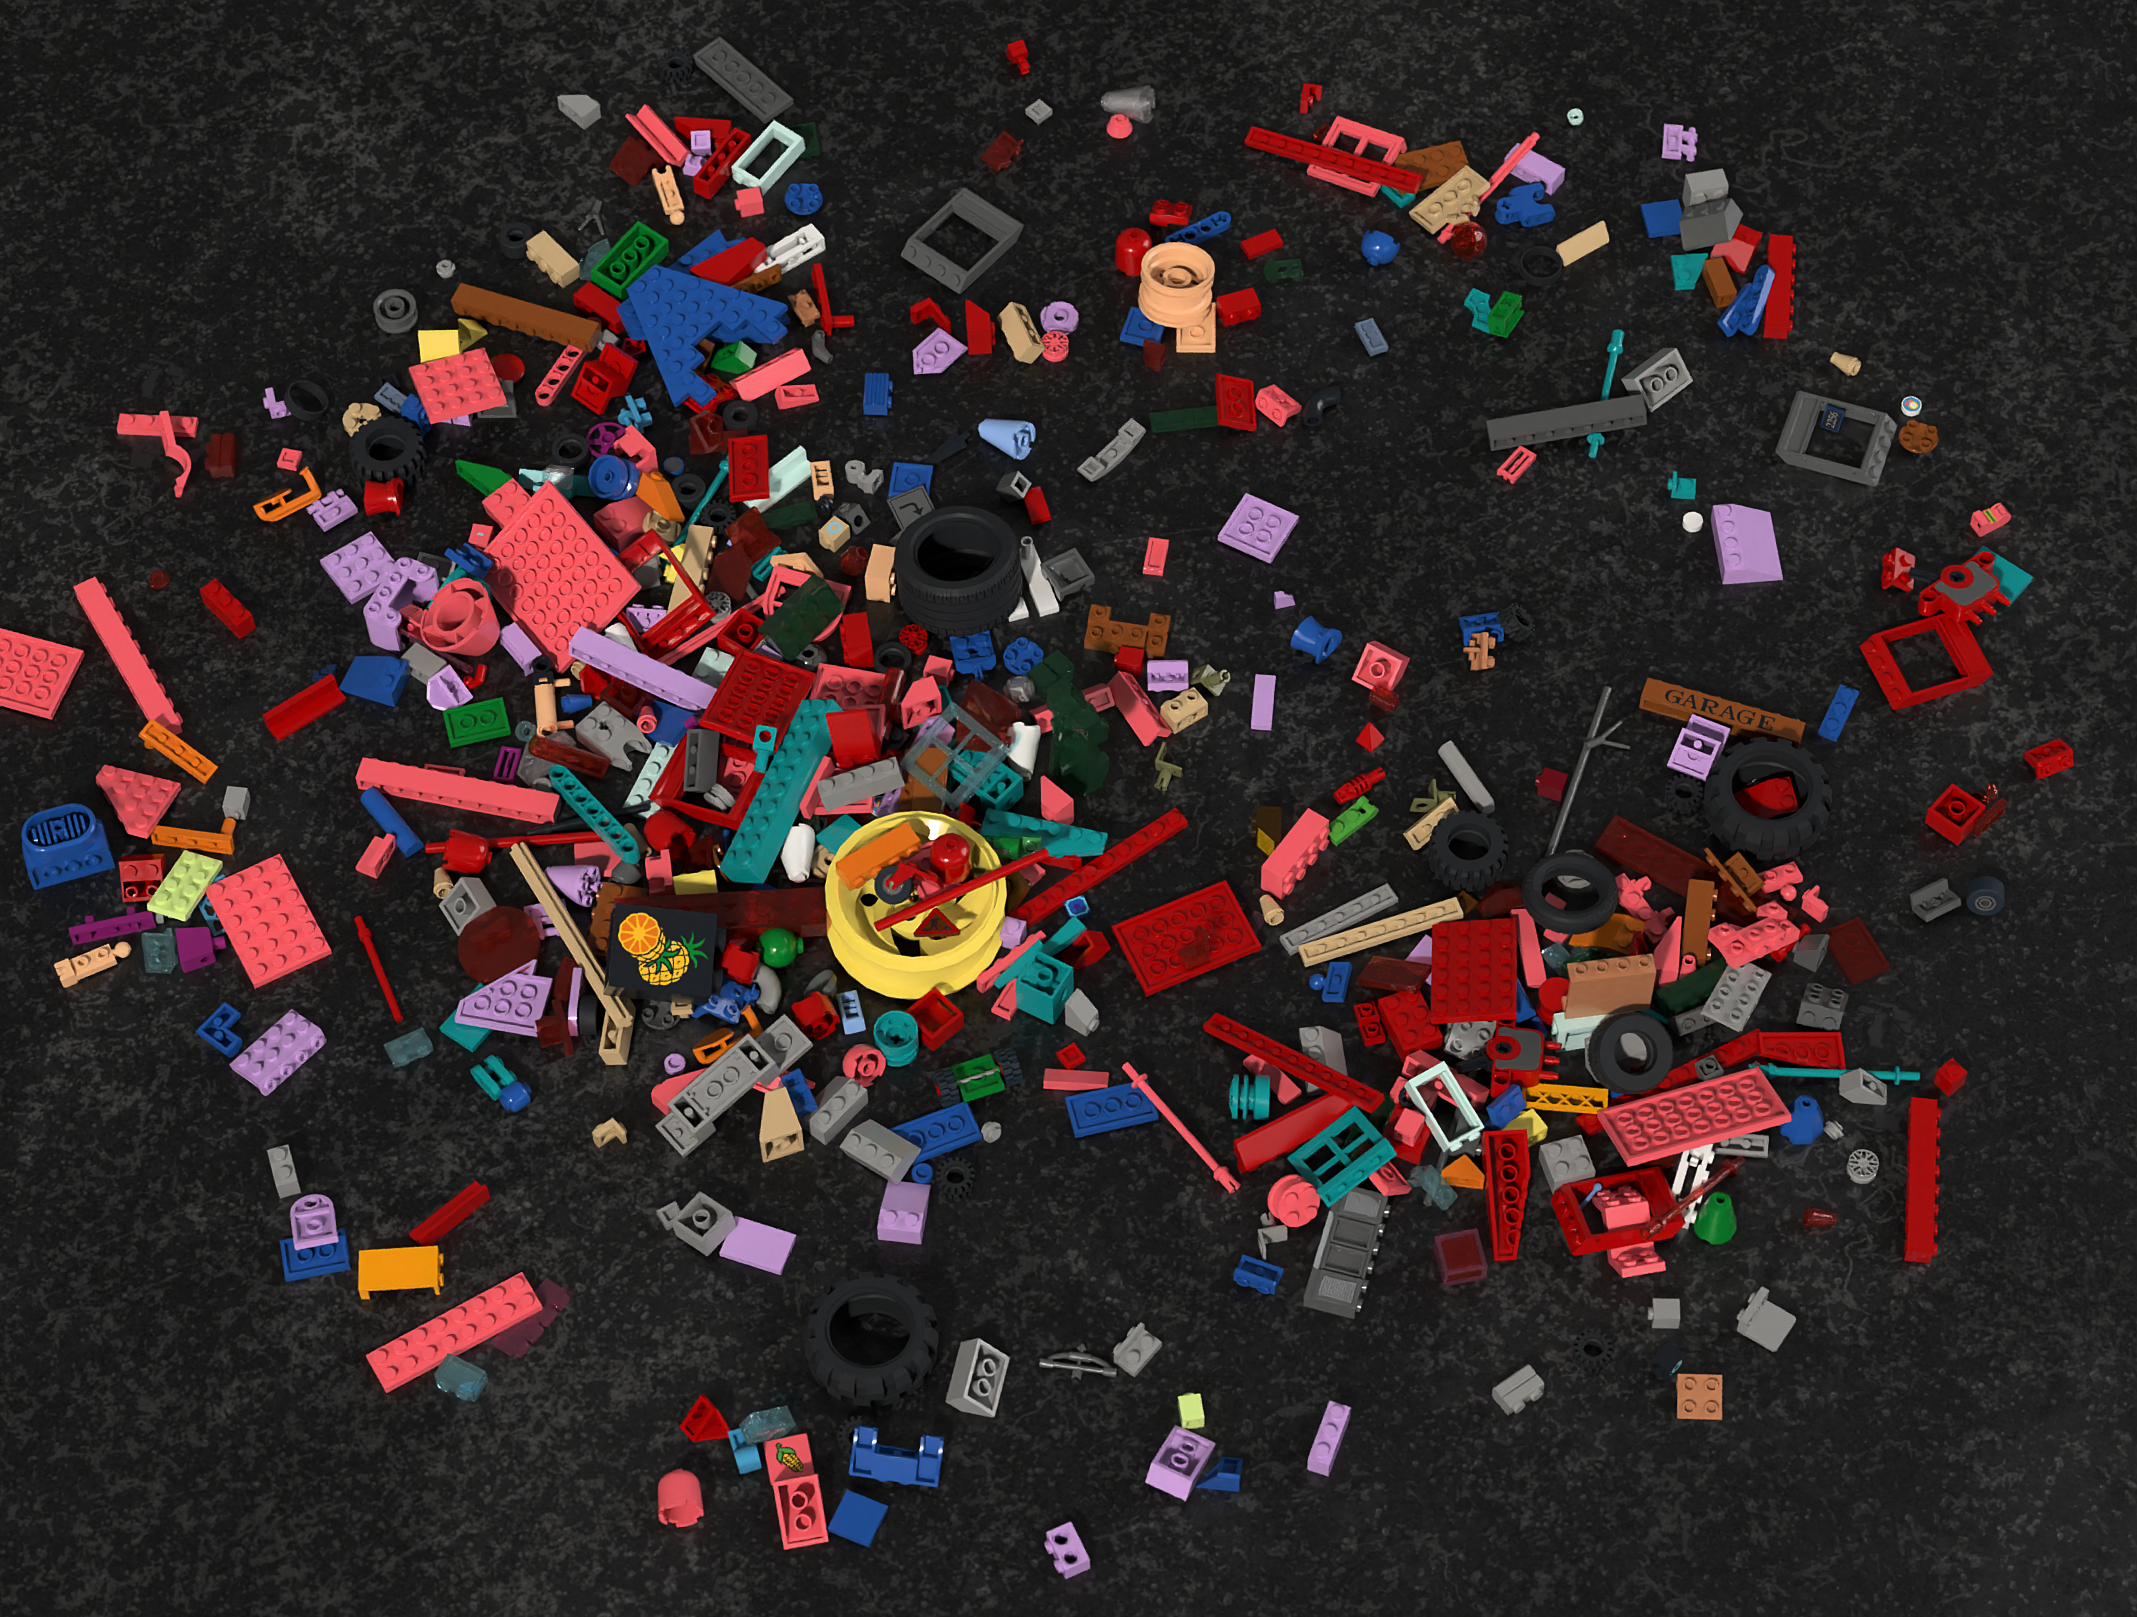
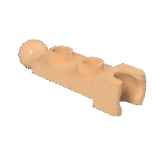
M667 165L664 174H659L657 169H653V181L665 214H670L672 224H682L685 219L682 212L684 211V205L671 167Z
M122 941L116 944L115 949L111 950L109 944H106L68 960L67 958L56 963L54 967L60 976L63 987L66 988L78 983L77 980L116 965L115 957L125 958L129 956L131 946L127 942Z

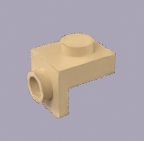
M611 1118L604 1124H599L592 1132L594 1143L599 1148L616 1136L623 1144L627 1142L626 1128L621 1122L617 1123L614 1118Z

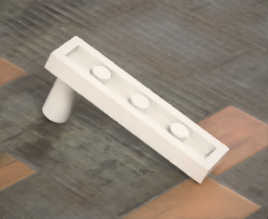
M1025 536L1021 539V548L1019 549L1021 570L1038 613L1042 617L1059 612V605L1050 583L1045 580L1041 573V561L1033 545V540L1031 537Z

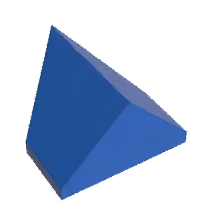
M1220 1456V1461L1195 1487L1239 1492L1243 1459Z

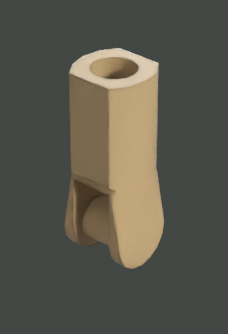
M632 823L624 825L623 828L637 842L641 855L640 859L648 857L652 851Z

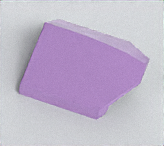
M450 664L427 680V700L435 709L443 711L460 707L473 698Z

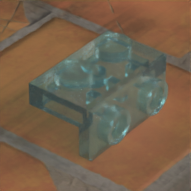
M167 928L164 933L144 932L141 938L146 972L170 974L178 963V954L174 950L176 938L172 934V928Z

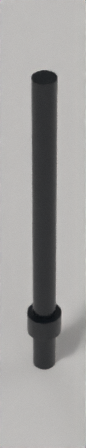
M648 803L608 812L614 818L649 811ZM580 817L552 824L550 822L543 823L542 826L526 829L527 836L553 834L554 831L582 826L587 823Z

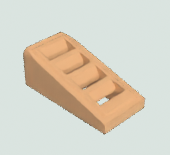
M810 462L814 500L817 501L820 496L833 499L834 488L830 462Z

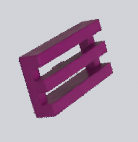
M501 747L492 781L499 782L500 784H514L522 756V749ZM509 752L503 775L499 777L505 754ZM514 753H516L515 758H514V762H513V765H512V769H511V772H510V776H509V778H507L508 772H509V769H510V765H511V762H512V759H513V755H514Z

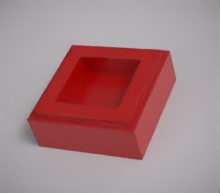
M1074 1042L1056 1052V1056L1067 1070H1071L1086 1061V1057Z

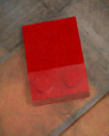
M866 708L826 713L835 757L840 768L870 765L881 761V741Z
M1790 776L1769 779L1733 794L1737 803L1745 811L1759 818L1770 820L1782 819L1799 811Z

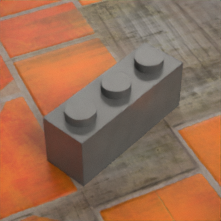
M687 729L683 791L709 793L712 790L717 777L719 732L704 729Z

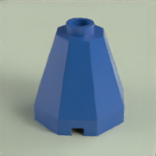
M1801 1095L1786 1107L1791 1114V1122L1779 1125L1780 1134L1784 1137L1786 1135L1791 1143L1812 1144L1818 1136L1820 1137L1823 1134V1113L1817 1101L1810 1095Z

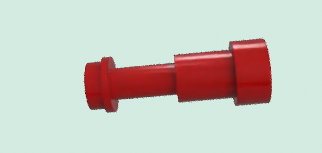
M1802 923L1797 926L1800 930L1799 940L1804 935L1811 933V929L1807 924ZM1797 941L1771 952V957L1777 962H1781L1787 957V953L1794 948Z

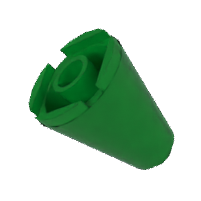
M1713 1193L1698 1210L1693 1226L1695 1233L1700 1239L1709 1241L1713 1245L1723 1244L1729 1241L1736 1232L1737 1220L1731 1199L1726 1193Z

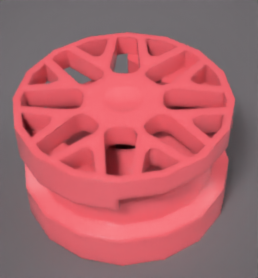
M1051 331L1043 336L1042 343L1045 350L1042 352V355L1045 359L1051 362H1058L1067 357L1069 341L1064 333Z

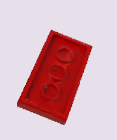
M767 434L728 439L730 502L769 499Z

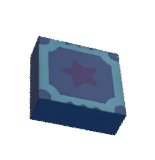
M1083 895L1064 901V907L1070 919L1075 916L1079 920L1091 915Z

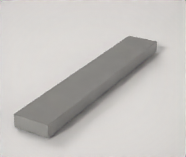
M1386 883L1281 935L1280 941L1291 956L1299 952L1298 946L1329 937L1398 903V897L1389 884Z

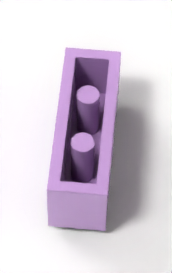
M1517 143L1513 147V149L1505 156V161L1514 153V151L1521 144ZM1529 150L1510 173L1529 184L1542 183L1545 192L1552 195L1564 181L1565 169L1544 156Z
M1329 1401L1308 1457L1307 1470L1329 1476L1350 1419L1351 1407Z

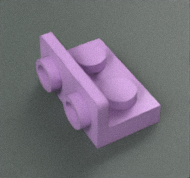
M632 604V608L626 607V616L638 633H645L667 614V610H664L662 606H652V609H645L644 605Z

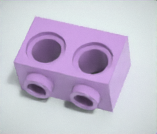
M1071 1522L1046 1532L1047 1541L1044 1542L1049 1554L1053 1553L1056 1559L1054 1560L1058 1573L1062 1572L1065 1579L1090 1569V1559ZM1059 1539L1067 1541L1065 1544L1056 1543ZM1068 1558H1074L1076 1562L1070 1564L1067 1563L1066 1560Z

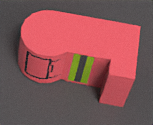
M1998 503L1990 509L1974 512L1970 525L1979 537H1982L2005 525L2010 520L2011 515L2002 503Z

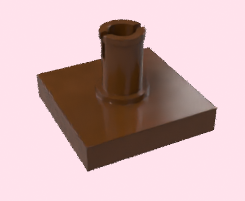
M1003 859L1000 864L1004 866L1013 862V860ZM1020 871L1005 876L1007 891L1004 908L1005 917L1017 909L1031 889L1030 881L1024 879Z

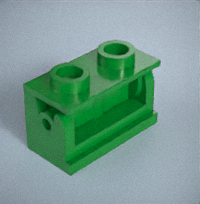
M1504 291L1487 316L1490 334L1505 338L1509 336L1524 314V311L1520 310L1522 307L1521 295Z

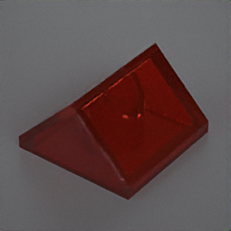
M709 835L683 851L682 874L698 873L702 870L715 871L713 836Z

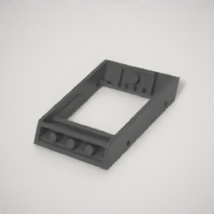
M963 188L907 240L900 256L958 294H961L1017 242L1024 224L969 189ZM953 213L999 241L969 271L961 268L923 243Z
M1797 391L1775 452L1787 464L1874 487L1878 484L1898 425L1887 413ZM1826 405L1845 410V417L1875 424L1860 469L1805 454L1820 410L1825 411Z

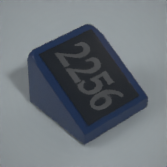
M1826 405L1820 427L1838 433L1843 424L1845 410Z

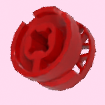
M911 624L900 631V643L909 649L911 656H919L927 650L928 636L925 629L916 624Z

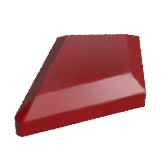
M625 338L622 351L635 359L646 354L644 340Z

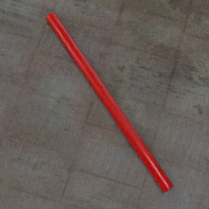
M595 831L486 839L489 849L507 848L515 843L519 845L521 842H525L527 846L602 841ZM446 842L425 843L426 853L444 852Z
M1046 848L1038 850L874 922L877 932L1047 859L1050 857Z

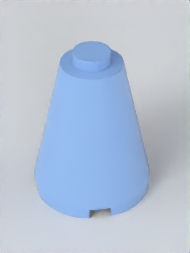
M985 419L980 423L978 429L983 439L1014 459L1019 460L1024 459L1031 450L1029 447L1030 441L1034 442L1035 439L1034 425L1028 421Z

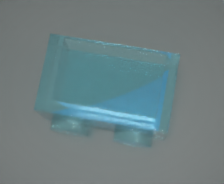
M447 1353L434 1374L439 1388L444 1391H453L459 1398L463 1400L469 1399L473 1402L476 1401L488 1382L486 1371Z

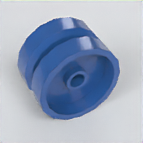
M603 455L593 462L589 470V487L597 497L616 501L631 498L638 488L639 471L635 463L629 459Z

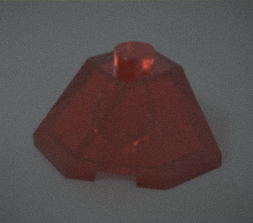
M1514 880L1492 884L1478 904L1481 920L1510 918L1509 912L1512 909H1524L1525 907L1520 886Z

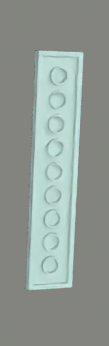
M707 647L691 677L698 678L703 683L718 688L735 656ZM658 742L656 743L622 807L626 808L648 803L649 811L632 814L631 816L647 820L650 815L663 810L649 799L648 796L677 745L675 748Z

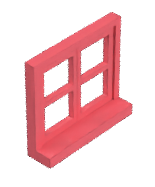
M1339 116L1336 117L1321 144L1323 147L1348 153L1333 148L1338 136L1342 133L1360 139L1358 146L1351 155L1360 157L1368 142L1389 149L1381 163L1390 166L1393 165L1398 154L1405 153L1407 149L1405 140L1402 137ZM1311 164L1307 169V174L1371 197H1375L1381 187V184L1374 182L1368 184L1349 177L1350 175L1339 174Z

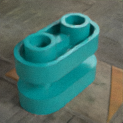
M490 1055L484 1059L486 1065L484 1068L477 1064L470 1069V1072L484 1091L496 1101L501 1096V1089L511 1082L517 1081V1077L511 1070L507 1071L504 1068V1063L499 1056L494 1057ZM490 1073L498 1080L497 1082L489 1076Z

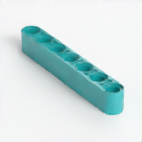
M556 764L552 766L549 770V776L553 788L622 861L633 865L636 864L641 858L636 840L564 765Z

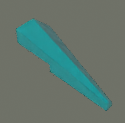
M1073 916L1046 943L1043 944L1038 939L993 983L998 989L1002 988L1010 981L1018 978L1022 968L1029 962L1036 950L1052 957L1070 946L1088 929Z

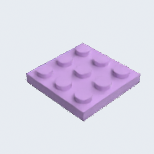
M1246 493L1219 533L1218 541L1271 564L1299 521V516Z
M370 531L320 560V563L349 602L354 604L377 590L395 564V561Z

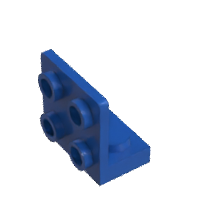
M723 977L720 995L711 994L705 1006L694 1005L693 1014H690V1016L699 1018L708 1012L735 1025L739 1021L744 1002L743 998L747 988Z

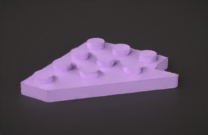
M533 959L460 1000L454 1018L455 1023L538 1037L552 990L553 979L535 976L538 963L537 960Z

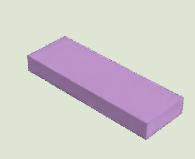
M1255 675L1251 729L1271 731L1276 676Z

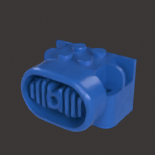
M70 803L37 812L30 816L22 827V852L34 890L115 868L105 826L101 820L95 818V815L88 807L82 804Z

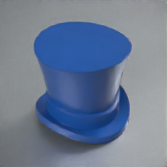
M1309 616L1294 632L1291 639V647L1312 654L1316 658L1315 663L1320 664L1340 645L1342 634L1337 629L1324 628L1313 616Z

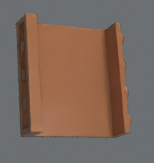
M1653 954L1567 964L1570 979L1568 995L1561 998L1565 1019L1649 1010L1656 977Z

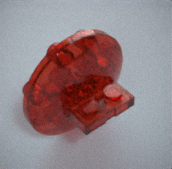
M509 906L492 907V909L465 925L458 941V957L462 967L469 976L478 982L489 985L533 959L536 960L540 952L541 938L532 918L522 910ZM530 966L522 969L518 974L525 972Z

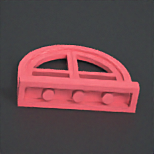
M775 565L763 600L765 620L774 627V634L788 643L795 645L818 643L829 637L839 626L847 602L851 599L852 588L851 586ZM780 582L805 588L799 607L774 601ZM812 591L838 597L831 616L806 610ZM773 606L797 612L791 631L784 628L778 622ZM804 615L828 621L817 631L806 634L798 633Z

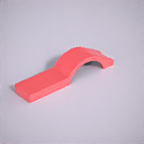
M160 411L158 425L165 454L179 461L184 469L183 475L176 478L177 485L174 486L175 496L181 497L190 474L191 460L188 453L182 447L176 445L168 411Z

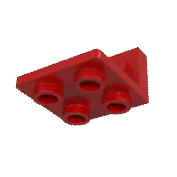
M711 373L700 376V378L712 387L717 395L704 407H701L690 396L683 402L707 421L713 419L718 403L738 396V392L733 390L730 385L725 384L717 375Z

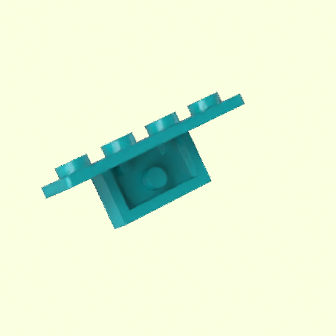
M526 468L519 470L518 484L524 489H532L533 494L549 480L567 500H570L575 495L596 496L589 487L588 476Z

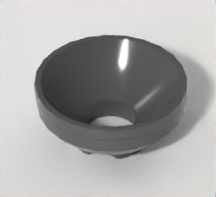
M815 643L801 644L791 654V665L813 673H817L819 663L827 664L828 662L825 650ZM811 650L814 652V655L807 658L803 656V652Z
M827 969L816 975L805 989V999L813 992L820 991L822 995L828 996L831 1000L837 991V977L834 972Z

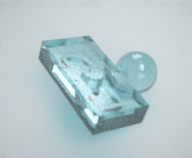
M1557 942L1543 949L1541 955L1561 978L1570 981L1567 964L1585 961L1587 952L1583 947L1577 946L1569 954Z

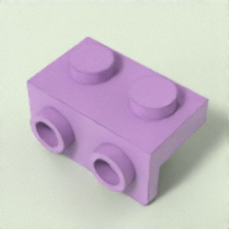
M1149 660L1147 662L1148 690L1156 692L1163 690H1188V661Z

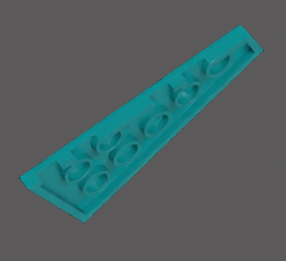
M987 808L979 833L981 836H999L1000 833L1042 836L1041 849L1046 848L1049 856H1056V858H1064L1067 855H1076L1077 857L1103 855L1108 839V833Z

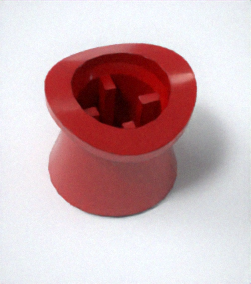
M392 478L387 483L366 480L364 507L367 516L387 511L396 512V516H400L404 493V484L401 478Z
M1560 977L1549 978L1542 983L1539 989V1000L1536 1005L1537 1015L1545 1024L1551 1027L1553 1015L1563 1012L1561 998L1568 995L1570 981Z

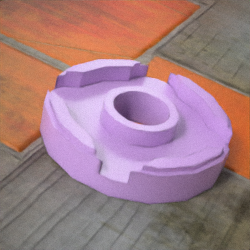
M1053 302L1050 306L1043 308L1040 314L1041 326L1047 333L1059 331L1068 335L1079 324L1078 312L1070 303ZM1058 316L1064 317V319L1061 321H1058L1055 318Z

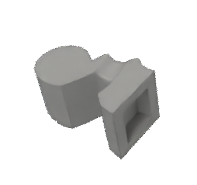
M852 460L845 466L847 480L850 483L857 484L858 488H861L864 493L873 495L884 482L883 470H872L866 476L865 464L861 461Z

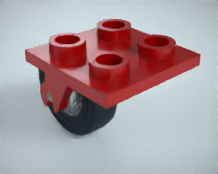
M907 861L906 864L899 862L898 866H890L881 870L876 876L874 888L877 896L883 902L896 905L903 903L909 898L912 893L913 882L916 879H920L942 890L944 885L940 882L941 878L937 877V874L926 870L924 873L918 868L919 866Z

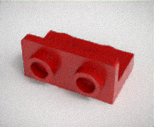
M2060 738L2024 752V759L2035 768L2036 778L2039 780L2074 766L2073 749Z

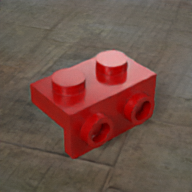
M1895 547L1886 553L1882 559V588L1887 589L1894 585L1906 592H1910L1913 590L1914 579L1909 578L1908 574L1910 568L1915 566V556Z

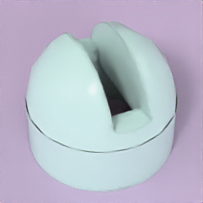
M1572 109L1568 112V120L1572 125H1580L1582 123L1583 114L1580 109Z

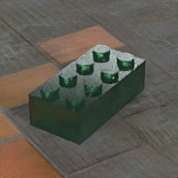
M812 574L757 630L772 650L781 655L784 661L791 663L846 607L826 580Z

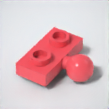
M1794 861L1758 873V876L1765 883L1761 887L1763 893L1768 894L1781 889L1780 896L1784 901H1792L1796 898L1797 891L1792 885L1803 881V876Z

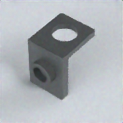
M846 502L832 513V516L846 519L855 534H859L870 524L869 519L859 504ZM857 515L862 517V524L859 527L854 524V518Z

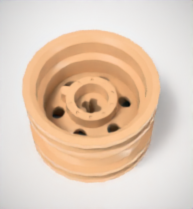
M1168 242L1151 248L1144 255L1141 264L1140 275L1142 283L1139 288L1138 304L1142 313L1151 321L1167 327H1187L1201 322L1207 317L1211 308V287L1215 273L1212 258L1204 250L1188 243Z

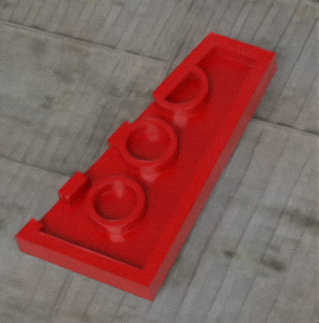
M1758 1032L1756 1035L1759 1056L1816 1069L1846 1070L1841 1032Z

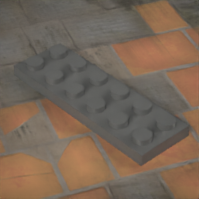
M718 37L692 55V61L765 124L793 105V99L721 37Z

